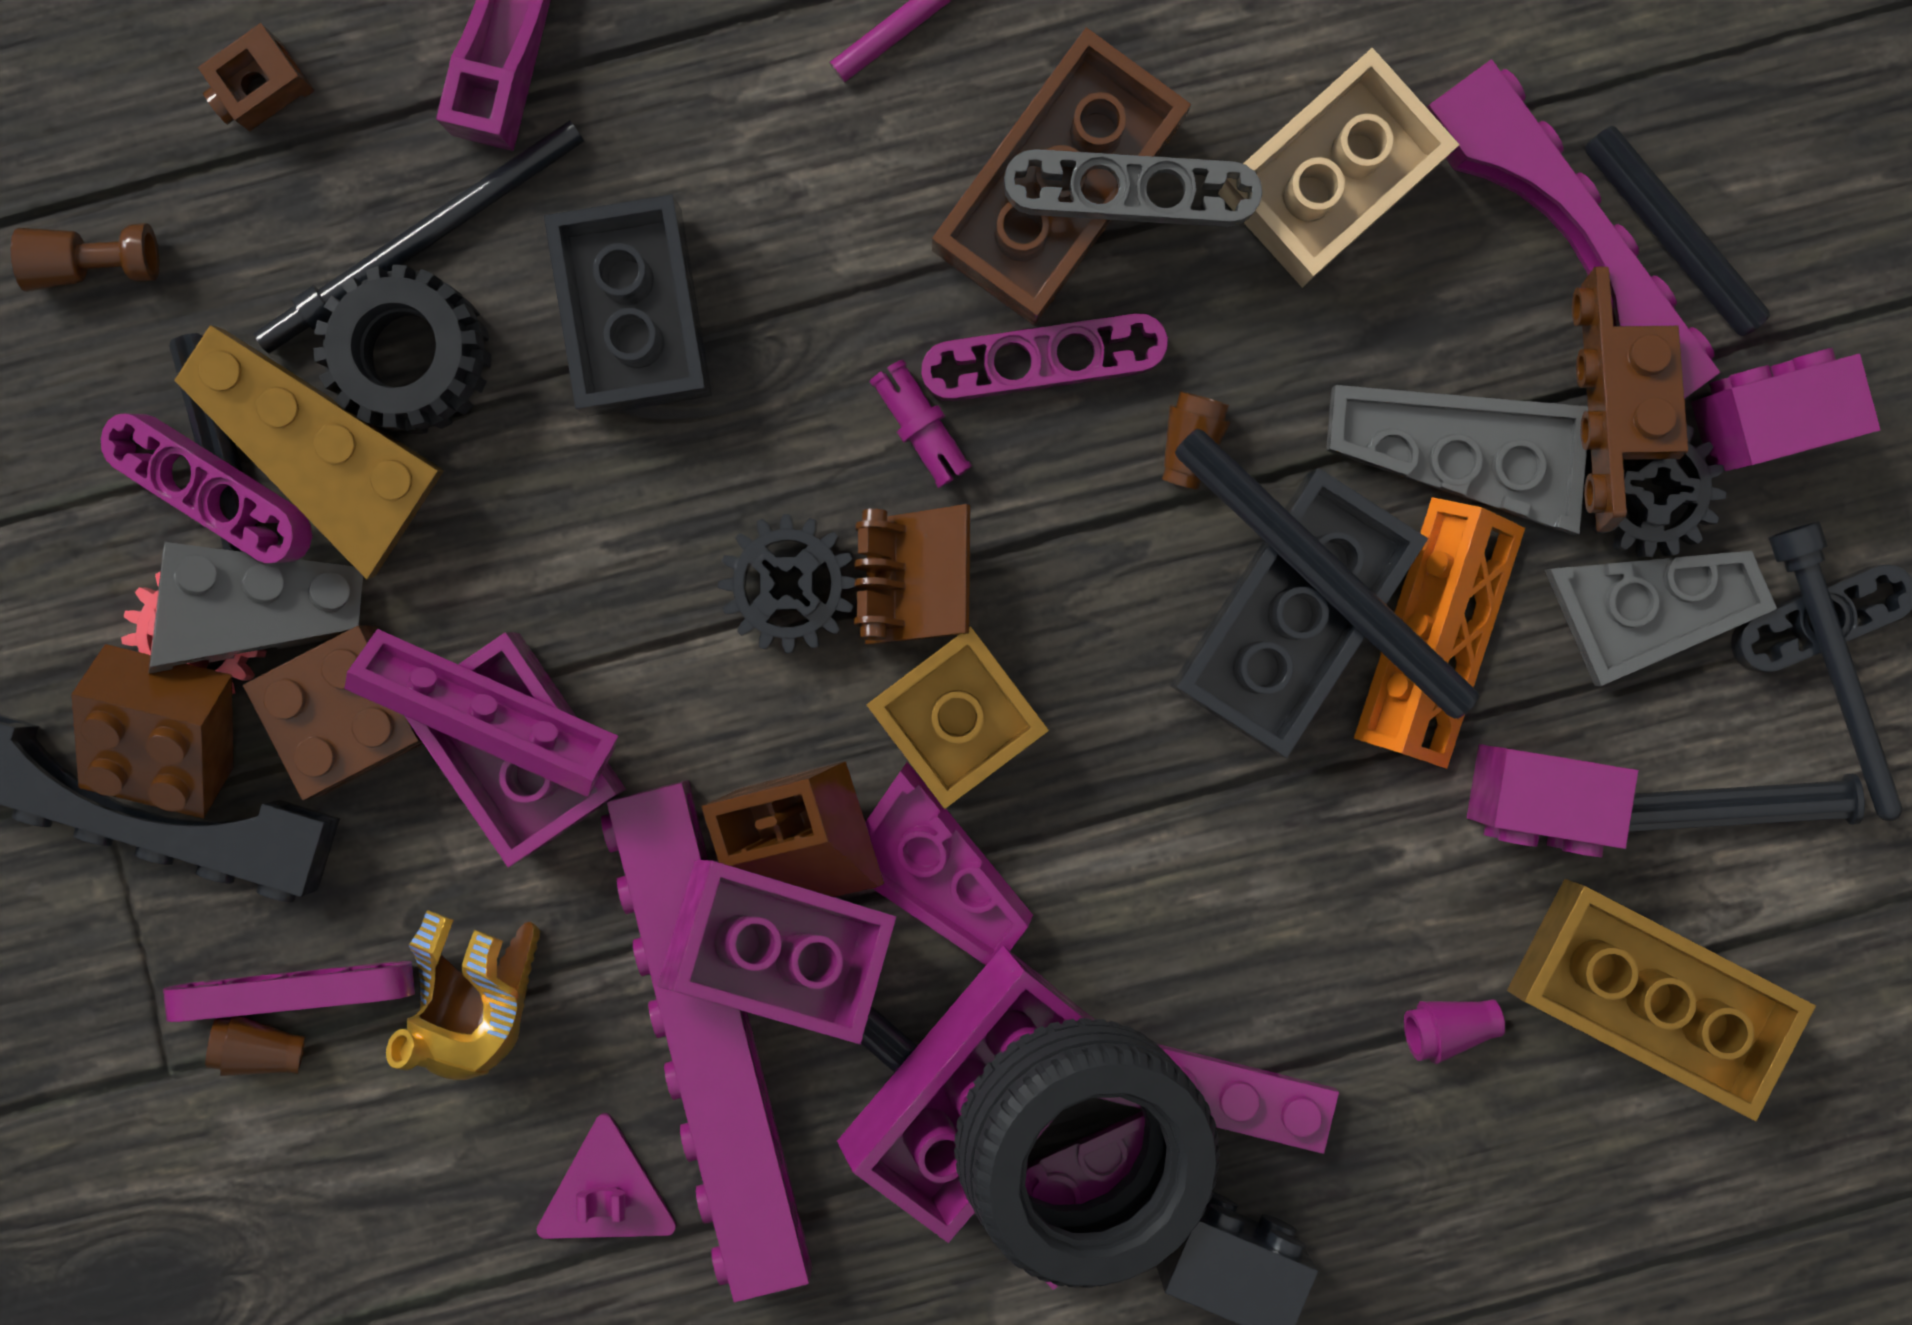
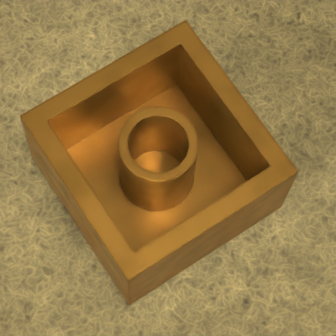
M971 626L969 627V634H960L866 704L944 809L1049 731Z

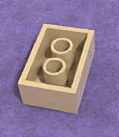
M1371 48L1243 163L1256 172L1262 186L1260 205L1249 220L1244 223L1303 288L1440 165L1459 146V143L1381 56ZM1227 178L1218 194L1235 211L1240 200L1248 199V192L1237 190V180Z

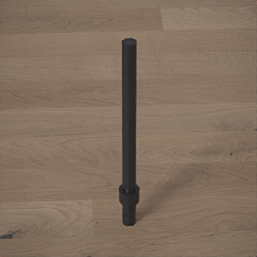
M569 120L320 289L312 285L292 299L293 307L253 333L256 340L270 354L307 328L311 327L315 331L317 320L328 323L332 312L324 308L330 296L332 295L341 300L347 294L341 284L349 278L354 277L362 282L367 279L365 272L367 269L379 266L389 272L392 271L393 265L404 264L585 142L571 120Z

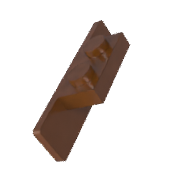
M1602 266L1594 267L1581 287L1575 289L1572 299V317L1574 325L1582 326L1584 349H1580L1578 352L1576 377L1578 386L1580 388H1587L1588 411H1584L1582 415L1580 436L1583 449L1591 450L1592 474H1588L1585 483V505L1589 513H1595L1597 532L1612 531L1625 519L1627 513L1623 460L1681 459L1688 452L1679 325L1613 326L1609 267Z

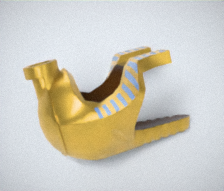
M427 910L420 929L409 944L419 969L420 1011L416 1015L407 1018V1030L399 1029L390 1037L386 1048L387 1061L391 1067L396 1069L411 1070L415 1066L425 1067L435 1075L451 1080H466L485 1075L508 1055L517 1042L521 1016L525 1005L524 999L529 983L528 975L532 970L531 963L534 961V953L538 948L537 942L540 940V930L532 922L524 923L517 930L516 937L511 940L510 946L506 948L505 955L500 958L498 966L497 958L503 941L489 934L474 930L464 956L461 973L441 954L453 919Z

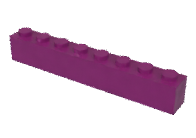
M686 780L610 800L607 802L609 814L601 816L603 835L610 853L616 851L620 853L625 876L617 878L618 893L625 914L635 913L641 937L633 939L634 956L640 975H651L656 999L648 1002L650 1019L656 1037L666 1036L672 1061L664 1063L665 1078L671 1098L673 1100L682 1098L688 1123L680 1124L681 1141L688 1162L698 1160L703 1184L696 1186V1199L703 1223H714L719 1246L712 1247L711 1254L717 1281L720 1286L729 1284L734 1303L809 1284L813 1267L748 1013L657 987L694 861H709L690 782Z

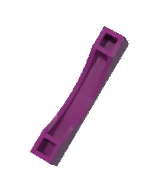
M551 0L475 1L464 32L451 56L436 120L451 136L514 151Z
M1492 59L1427 106V109L1459 143V146L1446 160L1453 170L1485 178L1506 188L1543 213L1570 243L1588 275L1594 267L1608 266L1613 326L1679 325L1685 399L1720 373L1711 360L1715 356L1711 344L1696 328L1690 327L1688 329L1674 309L1677 306V301L1669 286L1658 276L1654 275L1651 277L1636 257L1639 255V249L1631 234L1619 224L1613 226L1599 207L1601 196L1596 186L1585 174L1581 172L1575 174L1561 154L1564 148L1558 134L1547 122H1537L1524 104L1526 95L1518 79L1507 69L1500 71Z

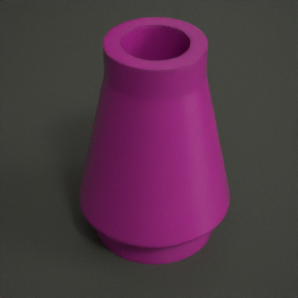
M1494 999L1481 1002L1420 1001L1417 1009L1405 1012L1404 1031L1409 1049L1417 1061L1429 1059L1433 1064H1438L1489 1039L1502 1037L1505 1033V1021L1502 1010Z

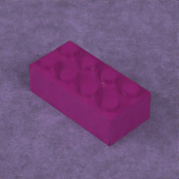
M1003 945L837 1140L852 1172L949 1243L975 1213L960 1184L959 1175L956 1170L957 1160L954 1154L956 1147L954 1143L955 1134L958 1132L957 1120L962 1115L960 1110L963 1103L968 1101L966 1096L969 1089L975 1086L973 1082L979 1075H983V1069L989 1062L995 1059L994 1057L999 1052H1004L1008 1049L1007 1046L1010 1043L1020 1040L1021 1036L1027 1033L1032 1034L1035 1029L1042 1026L1046 1028L1050 1023L1059 1022L1062 1024L1065 1020L1074 1019L1078 1021L1080 1018H1088L1091 1021L1095 1019ZM1048 1124L1044 1129L1041 1130L1039 1136H1040V1135L1043 1133V1131L1049 1126V1124Z

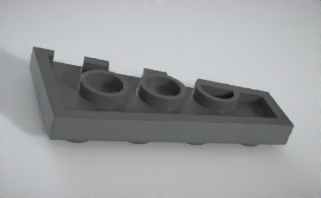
M1335 385L1331 388L1326 451L1571 535L1580 534L1587 450H1584L1581 444L1580 427L1584 411H1588V406Z

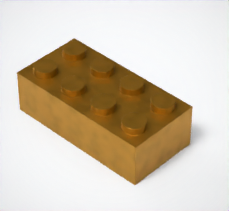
M1564 879L1507 989L1509 993L1522 1001L1754 1121H1757L1816 1005L1598 892L1568 879Z

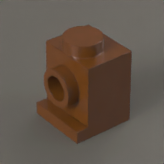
M259 23L197 67L211 86L203 92V95L215 113L225 124L228 125L235 120L248 131L256 128L302 95L306 98L315 91L280 40L262 23ZM257 78H265L266 83L249 94L250 83Z

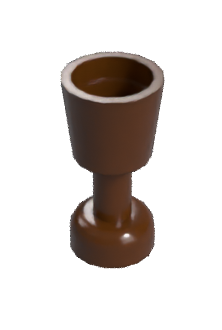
M148 223L128 225L121 231L119 241L84 243L81 235L76 231L17 228L11 237L10 251L14 276L21 290L25 292L80 283L85 280L88 269L122 267L126 276L137 282L155 281L159 274L160 260L157 239L154 230Z

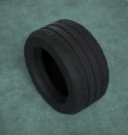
M1080 1018L1078 1021L1074 1019L1065 1020L1062 1024L1059 1022L1050 1023L1048 1027H1039L1034 1030V1033H1027L1021 1036L1020 1040L1010 1043L1007 1046L1008 1049L1004 1052H999L994 1057L995 1059L989 1062L983 1069V1075H979L973 1082L975 1086L969 1089L966 1096L968 1101L963 1103L960 1110L962 1115L957 1120L958 1132L955 1134L954 1140L956 1145L954 1149L955 1159L957 1160L956 1170L959 1175L960 1184L964 1189L968 1202L993 1243L1008 1260H1011L1013 1265L1019 1269H1024L1030 1276H1037L1041 1281H1051L1058 1286L1067 1285L1068 1288H1078L1080 1286L1083 1288L1103 1287L1111 1283L1124 1282L1160 1264L1185 1242L1191 1231L1198 1225L1206 1211V1205L1211 1200L1212 1190L1216 1186V1174L1220 1164L1218 1161L1220 1149L1217 1145L1219 1137L1218 1131L1215 1129V1120L1211 1115L1210 1107L1205 1101L1204 1096L1191 1079L1157 1043L1148 1039L1140 1031L1136 1032L1132 1027L1121 1026L1114 1021L1106 1022L1105 1019L1091 1021L1088 1018ZM1115 1097L1124 1098L1141 1106L1145 1119L1142 1149L1129 1174L1108 1193L1082 1204L1053 1205L1028 1195L1025 1187L1028 1156L1041 1130L1064 1109L1091 1098Z

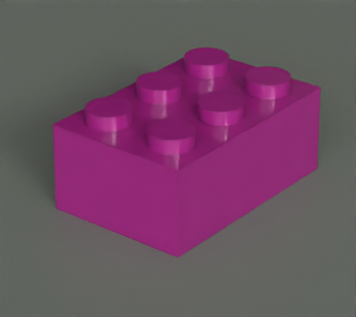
M505 632L458 664L577 717L520 633ZM405 716L507 867L523 861L626 790L609 763L605 766L589 796L586 797Z
M695 860L657 987L841 1040L861 1044L896 916L719 862Z

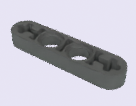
M1034 149L1023 151L1016 155L1008 164L1004 177L1005 196L1010 204L1019 212L1040 216L1231 227L1239 226L1249 220L1260 205L1262 197L1261 181L1256 172L1246 164L1233 161ZM1036 166L1041 168L1040 173L1043 179L1062 181V166L1073 167L1074 170L1069 186L1071 203L1059 201L1062 187H1043L1039 198H1027L1026 187L1015 185V178L1026 177L1028 167ZM1103 169L1114 175L1118 183V193L1113 200L1105 204H1096L1084 197L1081 192L1080 182L1089 171ZM1160 173H1168L1177 177L1183 185L1184 191L1181 202L1171 208H1161L1153 204L1147 196L1146 190L1147 182L1151 177ZM1194 175L1205 176V181L1201 188L1203 190L1222 189L1227 178L1236 179L1237 190L1248 192V199L1240 200L1235 211L1225 210L1224 199L1204 196L1200 202L1202 211L1191 210L1190 207L1196 192Z

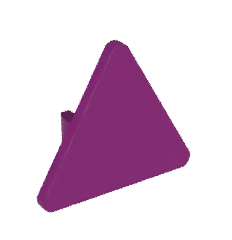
M602 1113L596 1118L537 1226V1234L541 1238L669 1236L675 1231L677 1223L610 1114Z

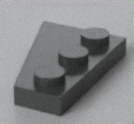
M165 542L162 553L148 674L172 670L173 666L202 660L215 662L234 658L235 654L272 647L279 650L331 640L359 625L363 575L354 566L301 559L286 563H263L245 552Z
M1752 551L1545 570L1595 686H1603L1777 609Z

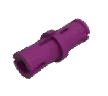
M902 359L887 367L901 389L899 393L886 373L884 374L882 371L869 382L872 387H875L901 428L897 431V434L903 443L911 442L934 478L937 488H941L954 480L941 460L942 455L945 456L955 474L959 476L969 470L972 464L970 461H967L941 422L945 417L939 405L934 407L930 405L916 380L906 367V362Z

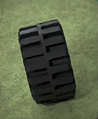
M393 265L392 271L389 272L379 266L365 270L366 280L360 282L356 278L351 277L341 284L347 294L341 300L331 295L324 305V308L331 311L332 314L328 323L317 320L314 334L324 340L323 347L313 348L315 362L324 366L326 370L319 377L325 389L335 392L337 397L334 401L344 410L355 414L356 418L369 424L401 434V431H407L414 435L428 433V428L432 426L443 429L453 424L451 419L453 414L460 412L465 415L474 406L468 399L474 390L480 393L483 392L487 380L481 377L483 367H491V353L484 348V342L490 340L487 329L478 321L477 316L480 314L472 303L434 274L423 269L417 272L407 265ZM405 316H420L430 323L435 335L436 351L433 362L428 371L416 382L397 388L387 386L379 379L374 368L373 350L375 342L381 331L392 321Z

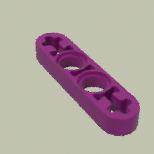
M1128 314L945 341L933 346L926 353L922 361L921 375L925 388L932 396L942 401H960L1138 375L1151 371L1161 362L1167 350L1168 337L1164 327L1156 318L1147 314ZM1134 327L1141 328L1143 337L1154 338L1156 344L1147 350L1145 360L1136 361L1133 351L1125 350L1112 353L1111 358L1115 366H1102L1105 347L1098 331H1111L1109 344L1128 340L1131 328ZM1081 336L1091 344L1094 351L1093 360L1087 368L1080 371H1071L1059 362L1057 348L1059 343L1067 337ZM1018 345L1027 351L1031 359V368L1023 378L1008 380L1001 377L996 371L994 358L1002 347ZM986 349L984 369L991 384L977 386L978 372L959 376L958 387L953 389L946 388L942 378L933 379L931 370L941 367L942 356L954 355L957 365L976 363V358L972 350Z
M124 413L113 416L105 424L100 439L101 450L106 461L113 468L254 559L263 563L295 562L302 558L310 548L312 540L311 524L308 518L295 505L156 417L147 414ZM132 432H134L133 440L145 449L155 450L153 455L135 453L136 445L130 441ZM181 455L188 460L191 467L190 482L183 490L175 484L172 475L173 464ZM229 485L236 491L239 497L238 513L232 520H228L223 515L219 502L221 493ZM257 522L279 523L277 531L284 537L283 544L277 545L278 535L265 526H255Z
M392 961L193 982L164 988L163 993L166 1021L186 1022L392 1000L414 995L415 986L412 961Z

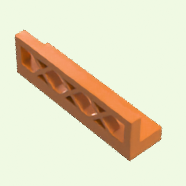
M1432 497L1420 532L1429 539L1407 572L1394 613L1447 663L1455 655L1457 663L1455 671L1474 688L1525 527L1482 507ZM1491 530L1499 533L1492 557L1486 562L1484 552ZM1474 595L1476 606L1472 619L1466 623L1464 613L1469 598ZM1381 652L1354 739L1447 769L1464 716L1459 719L1449 717ZM1436 717L1437 727L1430 748L1427 749L1422 747L1429 721Z

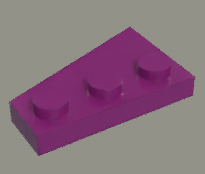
M906 762L865 822L884 881L883 885L873 889L987 965L1003 945L1011 951L1028 928L1033 914L948 810L943 808L911 765Z
M1138 1112L1027 1163L1025 1187L1028 1195L1053 1205L1082 1204L1108 1193L1129 1174L1142 1149L1145 1125L1143 1112ZM1051 1281L1046 1282L1053 1290L1058 1287V1285L1053 1284Z

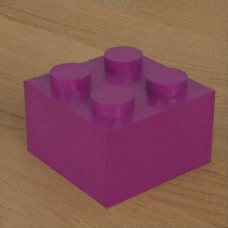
M1833 348L1793 358V360L1773 365L1771 369L1770 365H1766L1711 382L1709 386L1712 395L1691 402L1702 444L1710 442L1714 446L1706 456L1708 466L1723 465L1725 471L1880 431L1860 353L1836 360Z
M1479 744L1467 819L1485 824L1483 835L1498 838L1499 841L1538 847L1539 835L1547 836V846L1561 848L1562 851L1602 857L1604 845L1626 849L1639 770Z

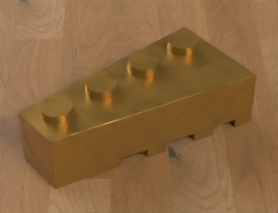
M210 325L174 380L366 579L377 575L444 472L442 468L378 427L356 418L355 414L344 410L334 399L225 329Z

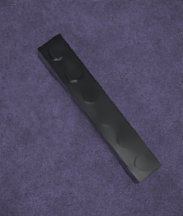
M0 714V805L14 809L13 819L40 827H51L53 821L75 827L73 837L96 845L112 846L113 840L136 846L135 856L158 864L172 865L174 858L196 864L195 874L208 880L227 884L234 883L235 877L258 884L256 891L258 894L278 901L294 902L296 896L302 897L318 891L340 818L282 800L263 803L257 817L236 821H194L147 812L124 804L109 796L80 789L78 778L57 762L36 739L38 725Z

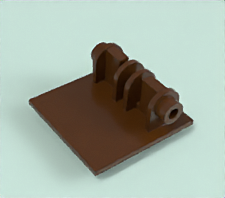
M963 504L888 516V511L883 509L863 510L862 521L856 522L855 530L858 532V554L866 555L867 558L856 560L855 569L865 571L866 578L855 579L854 587L865 591L857 592V617L854 618V626L860 627V638L865 639V644L874 645L969 634L970 505Z

